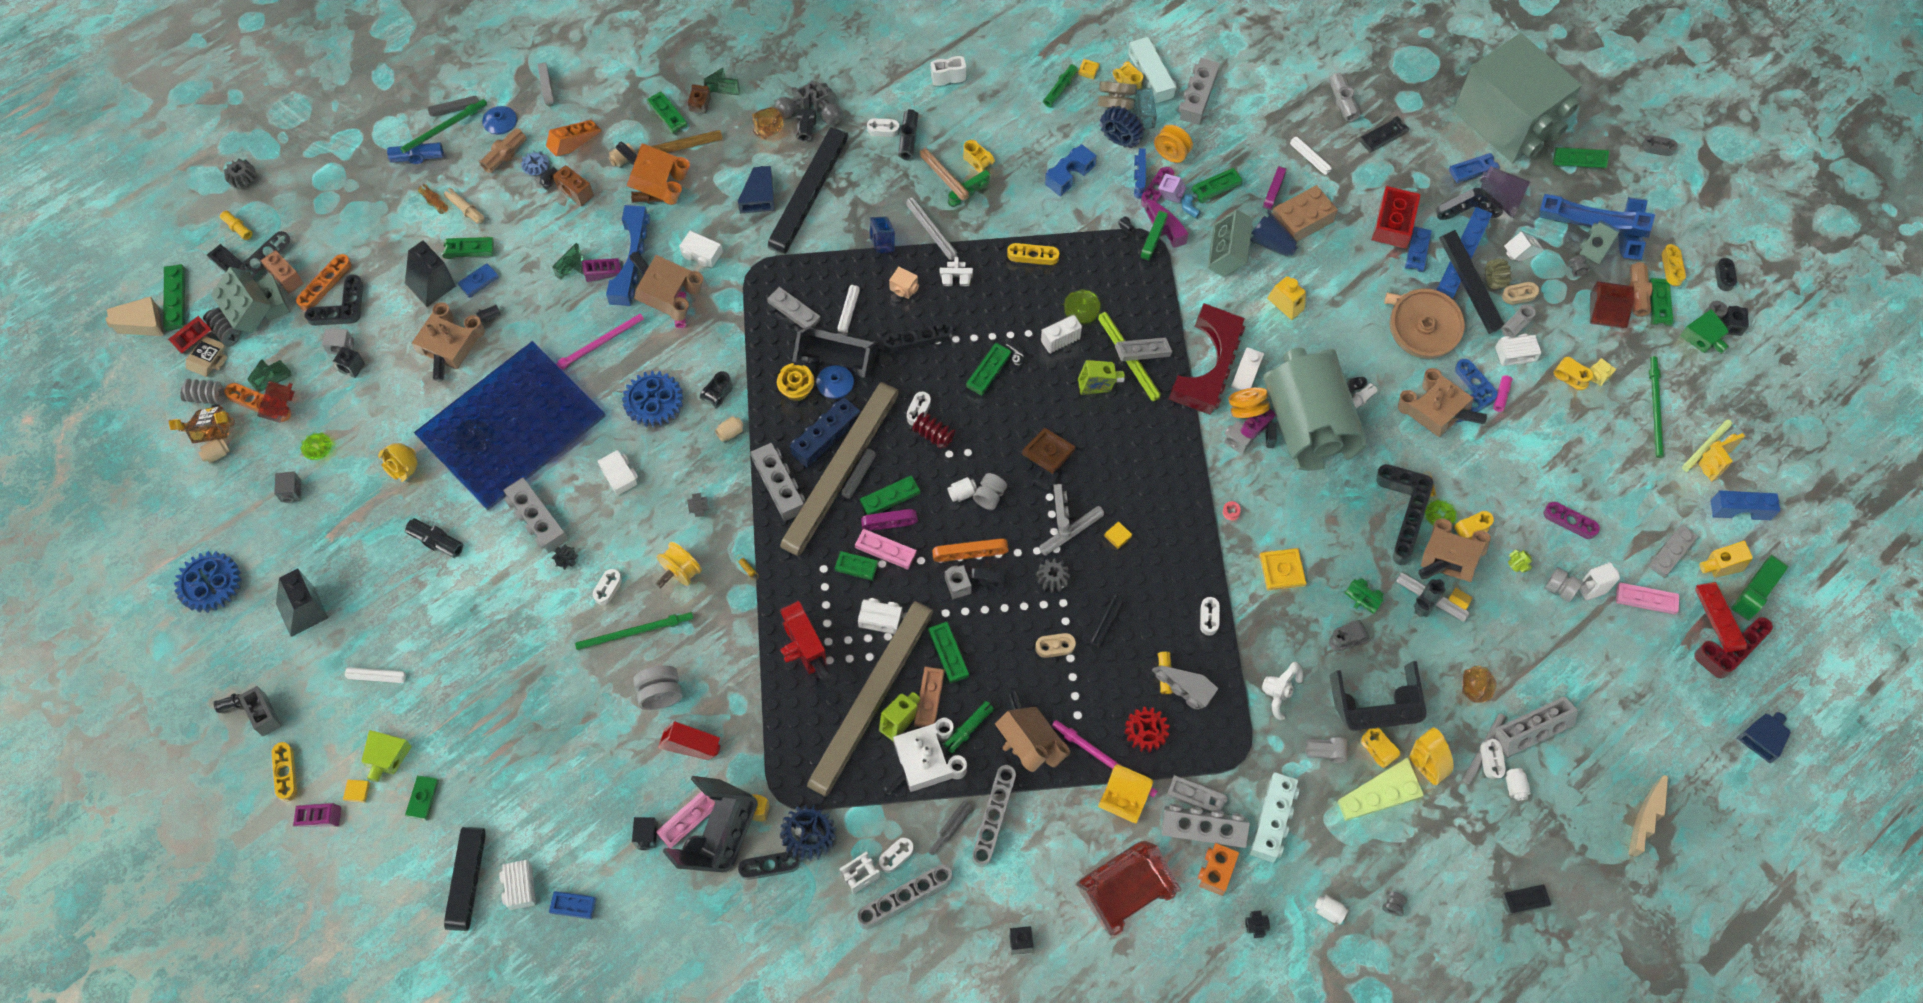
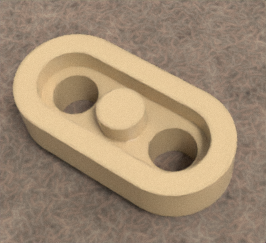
M1532 282L1510 285L1504 289L1502 299L1510 305L1532 301L1537 297L1539 288Z
M1067 633L1042 636L1037 640L1035 649L1037 654L1044 658L1068 655L1074 651L1076 642L1074 637ZM1066 643L1069 646L1067 648L1062 647V644ZM1047 646L1049 649L1045 651L1042 647Z

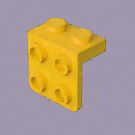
M1736 433L1732 434L1723 442L1720 440L1716 441L1710 446L1711 449L1702 455L1703 458L1698 464L1711 482L1718 479L1732 464L1733 461L1728 454L1746 437L1744 433L1736 435Z
M1116 764L1098 807L1137 824L1153 785V780Z

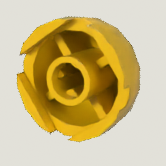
M392 443L378 454V458H382L384 462L381 466L395 480L400 478L402 479L400 482H403L416 471L418 465L416 452L405 444Z

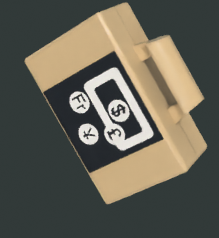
M204 336L186 359V369L208 377L213 368L219 370L227 360V357L222 354L225 345L222 342Z

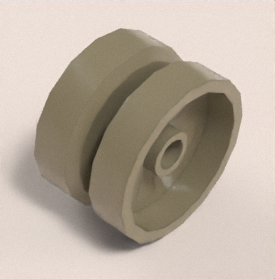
M1100 81L1099 91L1109 93V96H1099L1097 106L1108 108L1120 106L1121 108L1134 109L1135 100L1133 98H1125V94H1136L1137 85Z

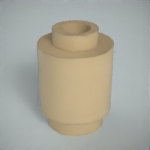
M627 143L626 145L635 153L633 147ZM617 149L609 152V161L613 166L621 167L629 162Z
M732 416L719 424L718 428L715 429V433L722 442L729 441L743 432L742 427L744 425L739 417L735 418Z
M221 438L201 446V451L198 453L204 462L208 461L210 464L226 456V453L230 452V450Z

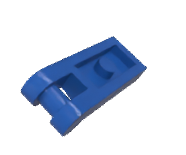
M1139 148L1138 155L1134 156V166H1137V169L1134 170V180H1137L1135 182L1134 197L1137 199L1142 198L1146 185V149Z
M1488 153L1452 165L1449 168V172L1455 182L1460 183L1490 172L1495 173L1500 169V166L1494 161L1492 153Z
M1414 226L1405 268H1414L1419 272H1423L1432 230Z

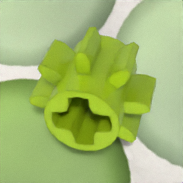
M1515 549L1509 554L1511 559L1508 560V564L1516 573L1519 571L1525 573L1532 568L1530 563L1533 559L1526 550L1523 549L1520 552L1519 549Z

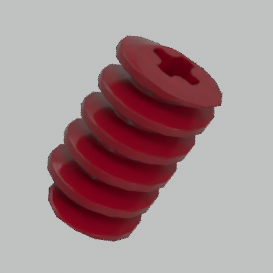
M924 412L920 413L913 424V431L919 433L921 437L925 436L926 440H931L932 444H937L938 448H946L952 441L956 430L953 429L949 433L948 425L942 428V421L936 425L937 418H933L930 421L931 414H927L924 417Z

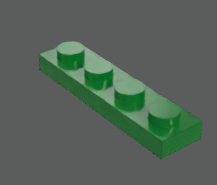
M182 264L164 267L163 328L169 331L181 329L185 326V267Z

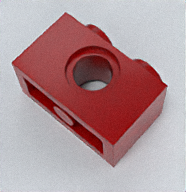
M197 316L167 340L181 354L210 332L211 329Z

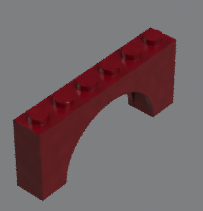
M1203 303L1194 327L1202 330L1213 342L1217 354L1216 366L1208 373L1198 377L1178 375L1169 400L1211 415L1213 409H1218L1221 401L1218 396L1223 394L1226 386L1223 383L1224 379L1227 380L1231 369H1228V367L1235 360L1236 355L1233 352L1234 350L1237 351L1241 340H1238V337H1242L1246 326L1243 323L1245 318Z

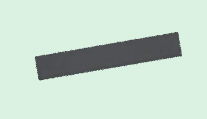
M1456 230L1442 235L1439 239L1488 334L1501 329L1504 323Z

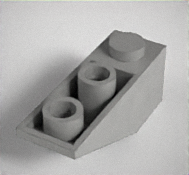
M1162 665L1152 669L1158 680L1167 683L1171 687L1172 692L1182 696L1193 709L1206 707L1218 690L1204 675Z

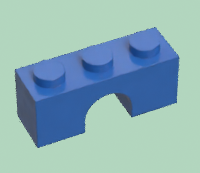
M1082 144L1077 148H1073L1068 156L1061 158L1054 168H1050L1046 172L1045 185L1057 195L1062 196L1072 187L1073 176L1069 172L1076 171L1085 176L1096 166L1097 155Z
M1719 490L1710 500L1713 518L1732 519L1737 514L1750 513L1751 520L1771 521L1780 512L1778 493Z

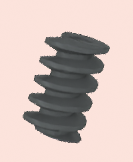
M219 307L209 310L204 314L203 321L206 322L223 345L233 346L239 341L242 331L233 329Z

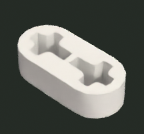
M874 118L867 122V131L871 136L895 137L900 132L899 123L893 119Z
M918 392L914 396L907 411V422L913 426L917 417L912 419L916 412H918V416L922 412H924V417L926 416L931 404L928 393ZM925 399V402H923L922 405L919 406V401Z
M607 570L595 587L593 597L597 604H608L620 587L622 578L617 570ZM615 576L616 581L612 580L610 582L608 578H613ZM605 592L606 597H601L600 599L599 594H603Z
M1207 597L1202 601L1200 608V629L1205 635H1213L1219 627V602L1213 597ZM1209 603L1214 607L1211 613H1208L1207 605ZM1208 619H1211L1212 629H1208Z
M1496 739L1483 741L1480 751L1485 775L1490 779L1503 777L1506 768L1500 742ZM1489 746L1493 747L1494 751H1489ZM1492 767H1496L1497 771H1493Z
M900 838L880 856L879 866L883 872L892 873L911 857L914 851L911 840ZM908 844V852L902 851L898 855L897 853L901 850L900 845L906 846ZM895 856V858L892 860L893 866H884V859L887 858L888 860H890L892 857Z

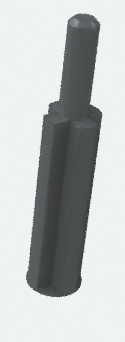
M964 800L939 832L940 837L928 851L930 855H934L944 840L948 841L973 809L969 802Z

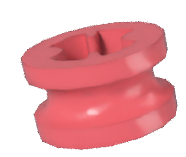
M1232 501L1227 502L1223 507L1224 517L1228 520H1236L1241 510L1239 504ZM1234 508L1235 513L1232 512L1231 514H1229L1228 510Z

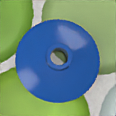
M496 106L489 109L482 119L485 130L495 135L508 133L517 123L516 113L506 106Z
M838 365L826 367L817 377L819 392L831 399L846 396L854 385L851 372L845 367Z

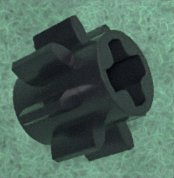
M564 544L562 548L557 547L554 550L556 554H554L552 559L555 560L556 567H563L566 570L568 566L573 567L575 565V559L578 557V554H575L574 547L571 548Z
M1261 910L1251 911L1250 917H1245L1247 933H1253L1254 938H1262L1266 935L1265 932L1270 931L1268 915H1262Z

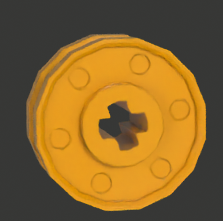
M1165 125L1155 137L1154 146L1164 159L1180 163L1192 150L1193 142L1189 134L1182 128L1175 125Z
M1256 387L1243 389L1231 394L1228 400L1229 404L1232 405L1230 409L1232 416L1236 418H1249L1267 412L1270 409V403L1266 400L1268 397L1267 390Z

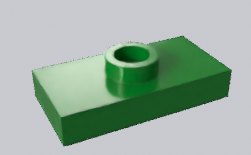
M840 551L835 571L873 581L878 560Z
M417 775L406 809V817L427 820L439 783L438 779Z

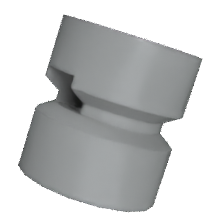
M987 473L980 483L982 486H979L974 493L973 499L981 507L993 510L1000 500L999 497L1003 495L1007 488V484L999 476Z
M1557 567L1544 589L1553 594L1559 592L1560 597L1570 603L1583 581L1574 576L1568 577V572Z

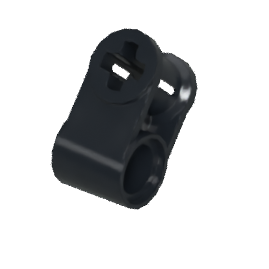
M725 371L717 372L701 391L700 399L711 403L715 409L720 407L726 396L733 389L729 374Z

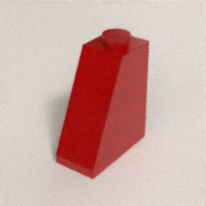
M674 721L664 728L658 748L709 761L718 755L721 745L718 744L720 737Z

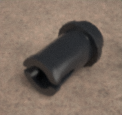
M495 304L484 310L479 309L476 315L480 318L481 322L486 323V320L501 315Z
M233 693L230 697L215 700L213 703L215 711L221 713L232 708L239 709L242 706L238 697L240 694Z

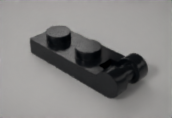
M1396 116L1390 122L1360 137L1359 142L1371 153L1408 132L1409 128L1406 124L1403 125L1402 120Z

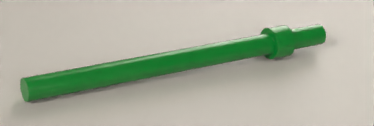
M482 99L475 104L468 105L462 112L400 147L401 152L404 154L469 115L473 116L478 113L479 109L487 105L486 100Z
M1652 356L1650 357L1651 369L1649 370V379H1651L1655 452L1657 458L1664 457L1659 385L1661 370L1658 368V357Z
M689 612L681 615H669L666 619L575 642L577 650L667 626H678L679 623L693 620V614Z

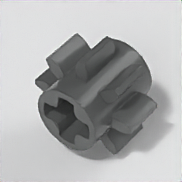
M701 493L692 494V499H687L689 514L694 513L695 517L704 516V511H709L707 496L702 497Z

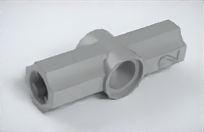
M1341 72L1335 73L1329 79L1336 96L1335 103L1337 107L1341 108L1345 121L1354 122L1360 117L1359 109L1353 97L1354 90L1349 87L1344 74H1341Z

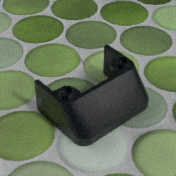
M808 326L797 332L792 361L797 362L801 359L803 363L813 364V362L819 360L853 368L852 370L856 372V375L865 378L871 373L880 341L823 327Z
M1412 661L1404 666L1407 686H1401L1395 690L1393 696L1395 704L1356 708L1354 698L1350 694L1345 693L1341 670L1330 674L1334 705L1346 728L1350 731H1362L1422 722L1426 718L1427 712L1417 661Z
M692 776L691 780L705 796L716 800L702 836H691L686 840L682 849L664 848L663 853L677 869L727 872L735 864L756 811L757 800L750 793L721 779Z

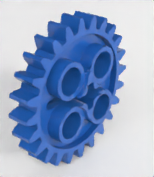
M653 370L650 375L644 372V377L637 375V381L631 379L632 385L626 384L628 391H623V408L626 410L627 416H630L631 421L636 420L638 425L643 422L645 427L649 423H651L652 427L655 426V423L662 426V421L669 423L668 418L675 419L674 412L680 413L679 407H683L682 388L679 382H675L674 377L669 378L668 373L662 376L661 371L657 375L654 374Z
M207 551L206 556L199 553L198 559L192 556L191 563L184 562L187 567L185 569L179 568L182 574L175 576L179 581L174 583L177 587L174 592L178 595L177 599L191 611L195 609L199 613L202 610L209 613L211 607L217 611V605L220 604L222 607H225L224 601L231 602L230 596L237 595L234 589L240 588L237 582L242 581L238 576L241 574V571L231 557H227L225 553L220 555L215 551L212 555ZM201 569L203 573L208 577L209 583L216 590V594L213 593L212 589L208 586L207 581L201 575Z

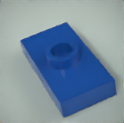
M486 263L459 281L458 286L468 297H471L499 277L489 264Z
M554 891L549 913L592 920L597 898Z

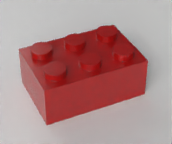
M1386 186L1380 201L1371 240L1406 249L1412 236L1421 194Z

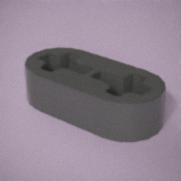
M1653 135L1647 136L1642 143V149L1645 152L1663 156H1672L1678 147L1677 142L1673 139Z

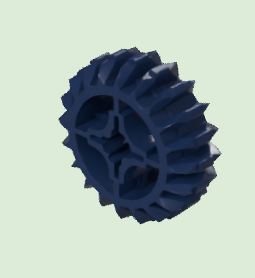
M1112 106L1105 110L1100 119L1099 126L1101 131L1104 132V136H1107L1113 143L1124 148L1136 147L1142 140L1145 131L1144 124L1140 122L1141 119L1137 118L1136 114H1133L1131 110H1126L1125 107Z
M805 804L803 810H801L797 806L795 812L790 810L788 817L785 816L783 818V824L780 825V831L782 832H780L779 837L783 839L781 842L782 846H787L786 852L793 851V858L800 855L801 861L805 857L812 861L813 856H815L819 860L821 854L826 856L828 849H832L833 842L836 839L834 835L836 827H833L834 820H828L830 817L829 813L822 814V808L816 811L814 805L811 809H808ZM817 824L822 828L824 835L816 828ZM812 828L811 833H810V834H806V836H805V838H804L805 833H806L807 831L809 832L810 829ZM791 830L799 836V842L793 837Z

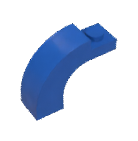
M1628 197L1624 212H1645L1648 200ZM1619 233L1618 242L1621 256L1623 258L1642 260L1646 245L1643 238Z

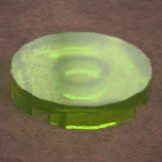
M1083 289L1070 293L1064 303L1067 317L1075 315L1080 324L1095 320L1099 315L1101 307L1098 297L1091 291Z

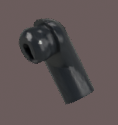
M554 166L541 175L539 184L545 190L552 186L549 180L557 172Z
M1127 216L1118 220L1119 227L1129 234L1133 233L1135 227L1130 224V219Z
M1008 341L1005 348L1011 351L1012 362L1015 365L1022 364L1024 361L1023 349Z
M1356 377L1347 381L1351 396L1354 390L1361 389L1367 385L1365 377Z

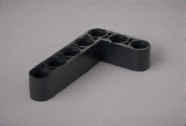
M1384 464L1378 469L1377 484L1383 488L1411 495L1393 552L1394 562L1398 565H1406L1412 556L1433 488V479L1425 474ZM1383 474H1387V475H1389L1390 477L1385 478V477H1383L1382 475H1383ZM1400 480H1407L1408 483H1403ZM1419 485H1425L1428 488H1421ZM1419 501L1422 505H1417L1414 502ZM1409 518H1415L1417 521L1412 522ZM1407 534L1410 535L1412 538L1407 539L1403 535ZM1403 551L1407 555L1402 556L1398 552Z

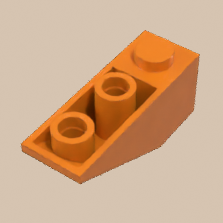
M592 120L550 129L546 147L556 157L569 154L600 133L601 129Z

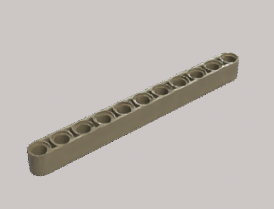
M883 382L877 386L785 534L780 545L782 549L796 556L801 555L896 401L899 393L898 389Z
M917 601L913 602L809 779L808 788L825 797L830 793L933 614V609Z

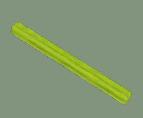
M1101 313L1098 320L1114 344L1125 341L1108 313ZM1139 360L1126 361L1152 401L1158 400L1161 394Z

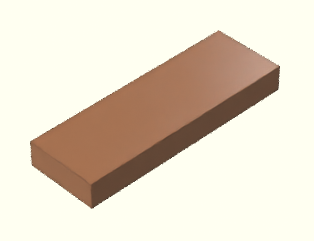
M931 667L924 668L919 695L921 701L917 706L914 726L925 727L936 723L945 670Z

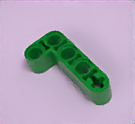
M1771 554L1738 597L1731 610L1749 621L1766 604L1768 600L1766 598L1789 566Z

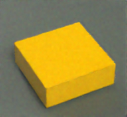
M1083 59L1078 75L1094 80L1100 63Z
M1117 522L1104 536L1119 549L1132 537V534L1120 522Z
M1455 587L1448 600L1466 610L1473 597Z
M347 779L343 800L346 802L366 803L370 782Z

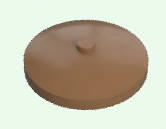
M1416 289L1406 293L1396 302L1390 314V331L1394 340L1404 351L1419 358L1434 359L1445 356L1457 346L1464 333V318L1459 306L1449 296L1437 290Z

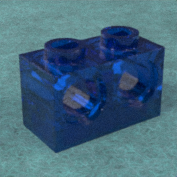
M870 217L869 237L876 252L886 254L894 251L895 231L888 217Z

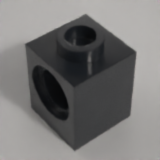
M1739 306L1728 307L1726 315L1722 318V323L1729 331L1728 335L1742 336L1749 327L1748 308Z
M343 346L333 360L340 373L353 378L357 377L365 365L358 352Z
M634 817L632 844L638 850L647 851L650 848H656L658 822L655 817Z
M1031 926L1010 928L1011 955L1033 953L1034 946Z

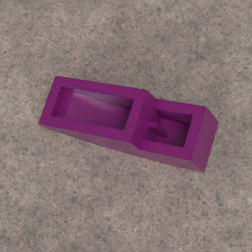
M1147 199L1145 212L1152 225L1159 210L1168 213L1160 237L1166 235L1173 248L1185 245L1188 232L1180 221L1166 208L1151 199Z

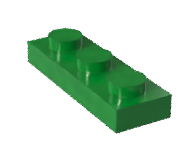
M1555 147L1552 164L1607 168L1610 150Z
M995 343L966 383V387L982 396L1011 356V351Z
M911 475L861 498L860 503L867 515L878 514L919 495L920 490Z
M944 622L928 628L950 684L969 677L968 670L948 623Z

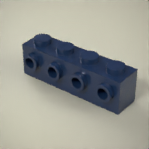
M844 397L840 401H836L827 413H823L814 425L808 426L804 434L792 441L790 445L791 454L806 468H809L853 427L860 415V410Z

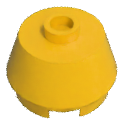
M788 364L781 369L777 378L779 391L787 398L795 401L807 397L814 385V376L805 365Z

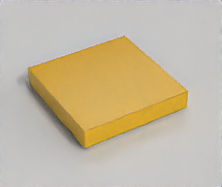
M1298 548L1260 553L1259 557L1267 591L1306 586L1307 583Z

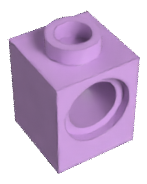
M1165 174L1158 189L1164 199L1179 203L1186 190V186L1180 177Z

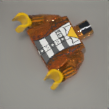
M218 404L212 405L211 408L196 411L187 423L181 422V419L168 420L170 430L186 432L192 444L227 438L229 427L235 424L231 414Z

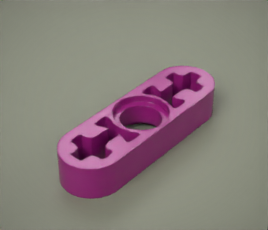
M1278 166L1263 208L1272 210L1287 168Z
M1162 167L1142 194L1141 205L1144 208L1146 200L1151 197V194L1153 195L1152 200L1156 203L1159 202L1162 195L1153 186L1160 185L1165 174L1174 176L1172 168Z
M1269 409L1261 415L1249 417L1240 429L1241 433L1247 438H1256L1267 428L1269 423H1272L1275 417L1274 411Z
M1558 502L1548 503L1543 511L1546 519L1585 539H1593L1600 530L1599 524L1596 521ZM1552 509H1555V510H1556V511H1555V514H1552V513H1551V512H1552ZM1567 517L1575 518L1576 524L1568 523ZM1588 526L1591 527V532L1587 531Z
M913 509L871 514L861 518L862 529L868 531L909 526L918 522L917 512Z

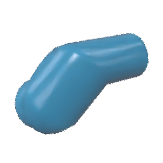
M1187 193L1181 200L1182 209L1196 219L1201 211L1193 207L1192 200L1194 198L1191 194Z

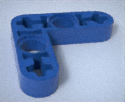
M1459 360L1455 367V372L1473 392L1470 396L1478 404V407H1471L1469 411L1479 412L1495 401L1497 391L1470 360ZM1476 378L1480 380L1481 384L1475 385L1471 382V379ZM1485 394H1491V397L1487 396L1483 400L1481 399Z

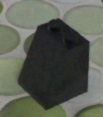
M424 240L408 250L405 284L426 307L456 287L445 262Z
M298 568L279 577L276 606L291 637L329 618L314 586Z

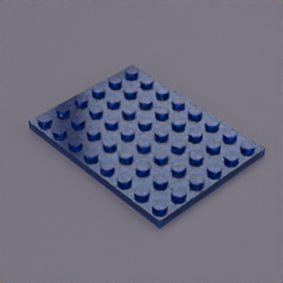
M531 341L422 425L414 434L488 511L506 497L504 489L521 478H524L526 481L606 415Z

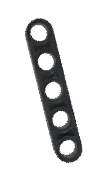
M462 827L460 830L444 918L445 930L468 931L470 928L485 844V828Z

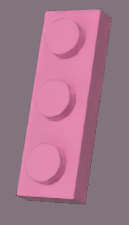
M865 529L862 530L855 544L856 549L905 569H909L916 555V550Z
M1619 582L1616 591V603L1676 615L1679 611V594Z
M703 792L699 793L658 829L656 833L669 848H672L712 812L715 805L714 800L705 796Z

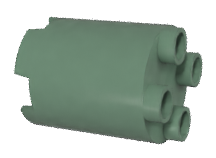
M1294 348L1287 351L1283 356L1285 363L1266 372L1263 378L1289 455L1294 459L1297 469L1305 471L1321 470L1324 468L1323 458L1340 452L1343 453L1346 460L1355 457L1365 448L1366 441L1363 434L1364 430L1336 351L1334 349H1327L1308 355L1304 348Z

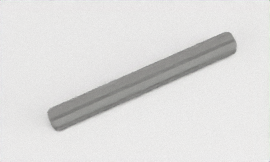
M913 197L907 199L906 202L909 209L948 259L953 260L957 257V251L916 199Z

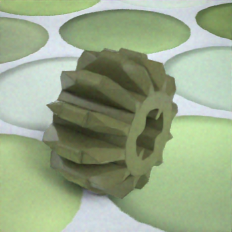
M1497 258L1487 262L1484 268V275L1488 287L1498 290L1509 286L1512 278L1511 266H1508V261Z

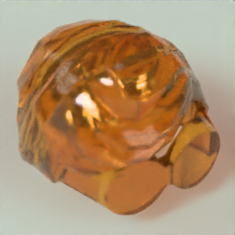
M775 107L765 108L752 114L753 132L763 140L779 133L784 125L782 115Z
M1473 666L1470 669L1464 670L1462 693L1471 702L1483 703L1490 700L1495 694L1497 683L1488 668Z

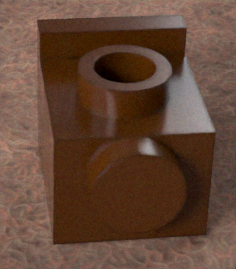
M692 84V90L688 99L689 111L706 114L711 99L709 87Z

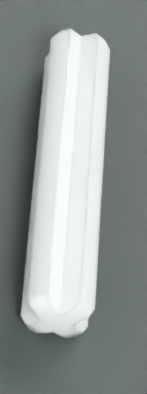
M1295 136L1291 140L1290 145L1324 175L1331 171L1332 167L1300 138Z
M851 285L839 321L838 331L848 332L860 291L858 286Z
M348 667L345 671V677L353 680L403 683L405 682L406 673L395 670Z

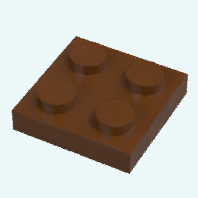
M1044 428L1023 449L1022 455L1053 474L1074 453L1075 446Z

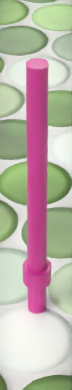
M641 313L568 357H562L557 360L558 363L546 369L547 374L551 376L561 369L568 368L572 362L644 320Z
M1057 720L1052 724L1053 728L1065 735V739L1075 742L1111 769L1116 764L1120 765L1077 735L1078 732L1074 729L1067 728ZM1151 787L1149 795L1154 798L1158 791Z

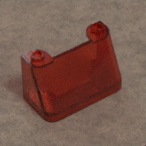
M1147 841L1134 844L1076 883L1079 892L1106 933L1110 936L1122 932L1125 925L1124 920L1157 898L1165 899V901L1170 900L1176 896V892L1181 890L1157 845Z

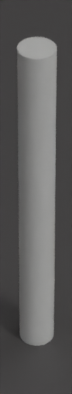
M1498 714L1484 741L1495 739L1496 728L1503 725L1506 719L1505 715ZM1480 749L1462 779L1467 784L1471 783L1482 763Z

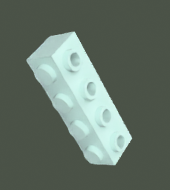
M1149 37L1130 42L1128 55L1136 69L1143 74V82L1154 103L1174 98L1176 83L1171 79L1168 68L1164 67L1162 58L1157 54L1154 43H1151Z
M1273 773L1249 855L1272 863L1275 862L1277 857L1281 858L1284 846L1281 845L1282 838H1286L1289 831V826L1286 823L1288 818H1292L1295 808L1291 806L1292 801L1297 799L1300 790L1297 787V779Z

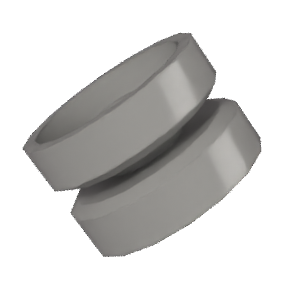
M673 666L651 667L637 673L633 678L635 690L638 692L639 708L658 710L667 708L678 703L683 698L681 686L678 684L677 669Z

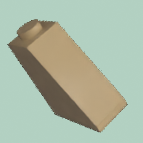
M151 296L107 309V325L110 328L112 327L118 334L164 335L159 307Z

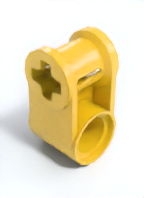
M1126 61L1119 69L1113 70V76L1118 83L1136 84V93L1142 91L1143 74L1129 61Z
M967 140L964 143L963 158L977 172L981 173L988 165L994 164L995 159L993 155L985 150L977 141Z
M1564 357L1553 372L1557 379L1581 391L1588 387L1589 381L1593 377V372L1589 368L1576 362L1571 357Z
M1481 511L1469 518L1462 519L1453 528L1459 536L1472 540L1475 531L1488 532L1494 522V518L1490 512Z
M1379 728L1367 730L1361 738L1363 747L1382 768H1386L1401 755L1399 749Z

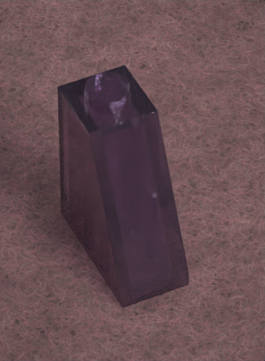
M1490 166L1488 172H1483L1480 182H1483L1480 188L1500 202L1502 210L1514 218L1530 181Z

